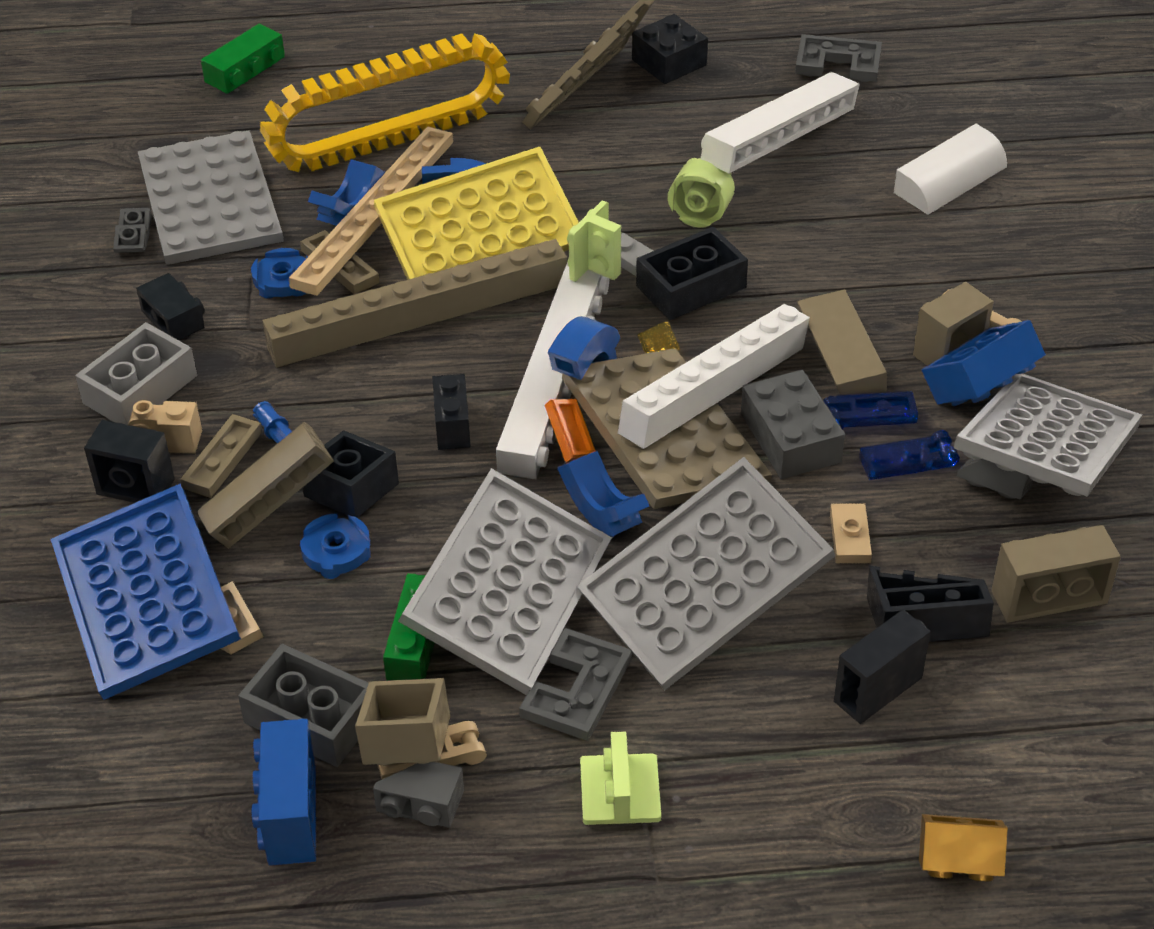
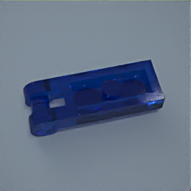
M912 391L838 395L823 399L842 430L846 427L914 424L918 421V410Z
M945 430L937 431L930 437L861 447L859 458L869 480L949 468L956 465L960 460L957 449L951 446L952 439Z

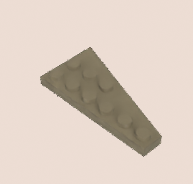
M639 0L612 28L609 27L603 32L597 43L592 41L583 53L585 55L566 71L555 84H551L544 91L540 99L536 97L526 108L528 114L522 123L531 130L620 53L631 38L632 32L637 29L655 0Z

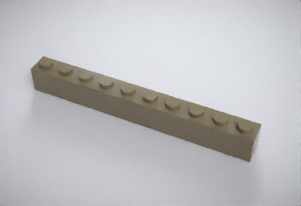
M553 239L264 319L262 321L267 349L277 368L558 288L567 264V256L557 240Z

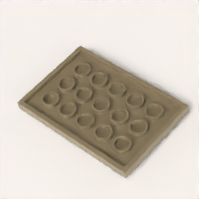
M676 348L591 363L582 380L562 374L565 384L642 494H645L647 501L653 509L685 503L743 457L770 482L771 472L718 403L644 449L618 434L623 400L686 363Z

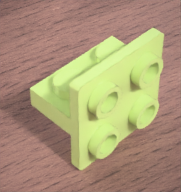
M602 200L594 209L589 210L587 215L568 232L569 279L574 282L587 270L615 280L621 274V225L609 221V203Z
M611 732V748H603V755L582 756L580 758L582 812L585 825L661 821L656 754H628L626 732Z

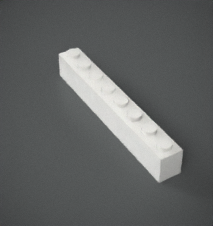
M830 72L705 133L701 142V160L713 164L724 172L731 173L853 110L859 83Z
M783 304L624 399L618 434L643 449L737 391L743 385L748 384L802 350L810 317L799 312L795 307Z

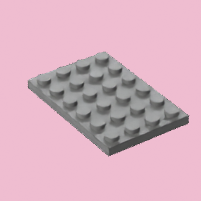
M250 130L236 131L227 135L205 137L201 140L178 142L174 145L158 148L151 147L147 150L138 151L166 265L284 242L281 226Z
M1015 374L1012 377L1013 382L1004 386L956 437L954 449L962 451L969 458L984 459L995 463L1002 470L1018 471L1029 475V478L1035 482L1051 483L1062 487L1068 494L1075 496L1084 495L1087 497L1139 427L1142 414L1025 374Z
M743 457L582 581L577 587L591 606L627 648L632 650V654L665 691L834 558L835 552L812 526Z
M491 468L398 622L527 695L537 680L582 595L577 585L593 574L612 537Z

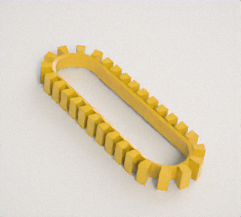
M474 33L470 43L463 34L452 36L454 47L446 38L435 41L438 53L430 43L419 46L422 58L414 48L402 51L406 64L397 53L386 56L389 69L381 58L371 60L369 63L373 74H371L364 63L352 66L356 79L347 68L335 71L340 82L339 84L330 73L318 76L323 87L322 89H320L313 78L301 81L306 92L302 95H299L291 84L281 90L288 99L287 103L280 107L270 100L264 110L272 122H260V132L266 140L264 144L279 164L283 161L289 170L299 172L302 159H304L311 171L323 168L318 156H322L327 165L331 166L339 163L335 152L337 150L342 158L347 161L356 158L352 148L353 145L360 155L363 156L372 153L368 141H371L378 151L389 148L385 136L389 138L394 146L405 143L402 130L409 140L412 141L420 135L418 125L424 131L427 127L436 128L433 122L435 121L441 130L444 131L453 128L449 116L453 118L458 126L469 123L465 112L467 110H470L477 119L487 115V112L481 104L489 97L498 105L504 97V94L495 84H509L510 73L503 66L508 62L493 43L490 44L484 36ZM468 60H480L485 63V74L481 83L466 96L306 145H293L285 140V131L291 119L307 108Z

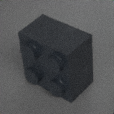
M675 14L666 16L657 22L632 32V60L664 84L707 65L708 37Z
M101 420L84 447L97 495L136 503L169 489L175 480L164 432Z
M343 430L324 445L334 462L302 488L304 497L347 516L350 515L357 518L399 484L396 453L394 450Z

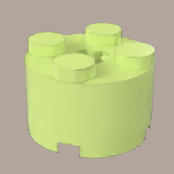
M701 158L689 159L669 189L668 203L671 210H675L680 215L679 219L689 226L697 228L710 226L723 216L734 195L735 186L731 176L732 172H724L713 164L701 160Z

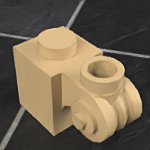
M141 400L133 405L128 422L130 426L164 432L170 453L196 454L202 433L196 402L164 401L163 405H153L148 400Z

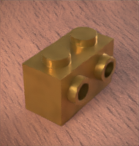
M922 814L919 850L920 866L922 870L928 871V875L937 878H952L953 873L969 874V878L972 880L993 881V876H1005L1008 828L1002 820Z

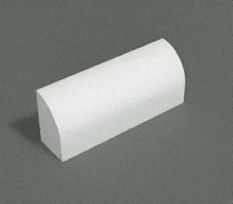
M974 124L897 169L894 193L929 215L1007 168L1004 148L991 132L978 124Z

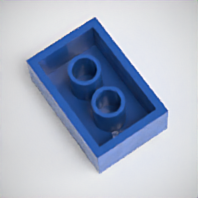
M1027 320L988 328L922 369V372L936 403L951 402L952 406H956L971 399L972 403H976L988 398L991 395V389L1001 388L1013 382V375L1032 370L1036 367L1034 362L1046 354L1031 321Z
M308 719L261 722L260 738L254 739L253 742L255 762H259L258 770L253 771L254 794L258 795V803L252 804L253 827L257 828L258 849L265 850L269 866L316 862V761Z

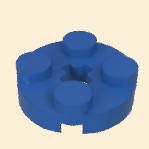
M279 248L266 252V258L262 259L259 263L257 258L252 264L253 284L259 290L261 297L272 298L291 295L302 296L306 294L305 292L290 288L289 277L308 258L307 255L305 258L300 256L298 250Z
M337 514L321 516L306 526L303 531L304 537L302 541L300 540L301 554L304 562L311 569L321 572V575L327 579H334L342 573L352 571L371 557L368 528L360 519L348 515V519L338 518ZM334 541L337 544L342 543L340 546L337 547L330 546V542Z

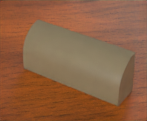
M846 290L797 301L801 313L810 317L808 328L839 393L844 398L852 401H865L886 396L887 372Z
M303 422L199 508L198 515L208 533L229 549L334 462L313 428L306 422Z

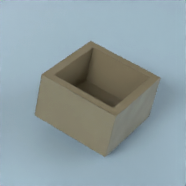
M964 282L954 289H949L935 300L925 303L920 308L918 314L919 319L913 356L928 366L987 330L990 325L994 301L969 283Z
M444 678L369 682L355 725L363 765L378 764L386 766L393 763L426 764L440 761L450 720Z

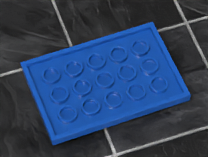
M181 484L51 539L95 683L103 700L241 640Z

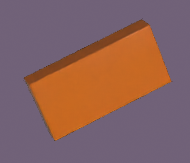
M550 399L544 406L565 462L568 463L595 452V447L577 399Z

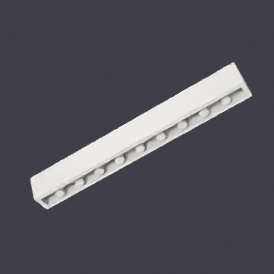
M567 262L496 448L497 472L536 479L540 467H546L549 455L548 445L549 443L554 444L556 435L544 405L550 399H570L572 393L563 381L562 373L552 370L548 350L560 331L572 319L584 316L595 320V314L599 315L601 312L602 294L606 295L608 292L609 278L587 270L574 282L569 279V266Z

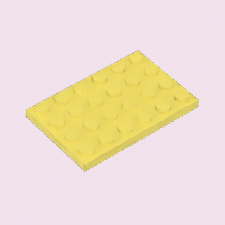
M541 147L374 200V207L408 280L553 239L557 240L565 252L569 250V243L567 242L568 232L574 225L579 223Z

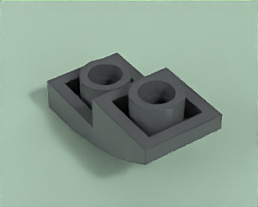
M150 208L120 209L119 225L115 227L114 253L145 251L152 219Z

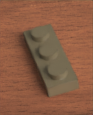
M324 230L300 241L301 251L309 256L329 233ZM355 254L334 276L338 282L354 295L379 283V273Z
M232 414L180 479L182 488L212 498L261 435V423Z

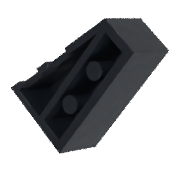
M869 565L867 601L876 629L901 610H905L913 618L923 622L926 628L931 631L930 642L990 636L994 602L985 580L938 574L937 579L915 577V571L903 570V575L881 573V567Z

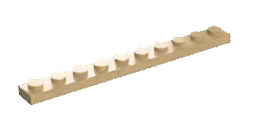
M427 127L289 277L290 288L317 296L382 223L374 207V200L414 187L422 178V166H433L453 143V133Z

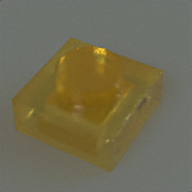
M668 321L637 334L645 354L675 348L677 351L680 350Z

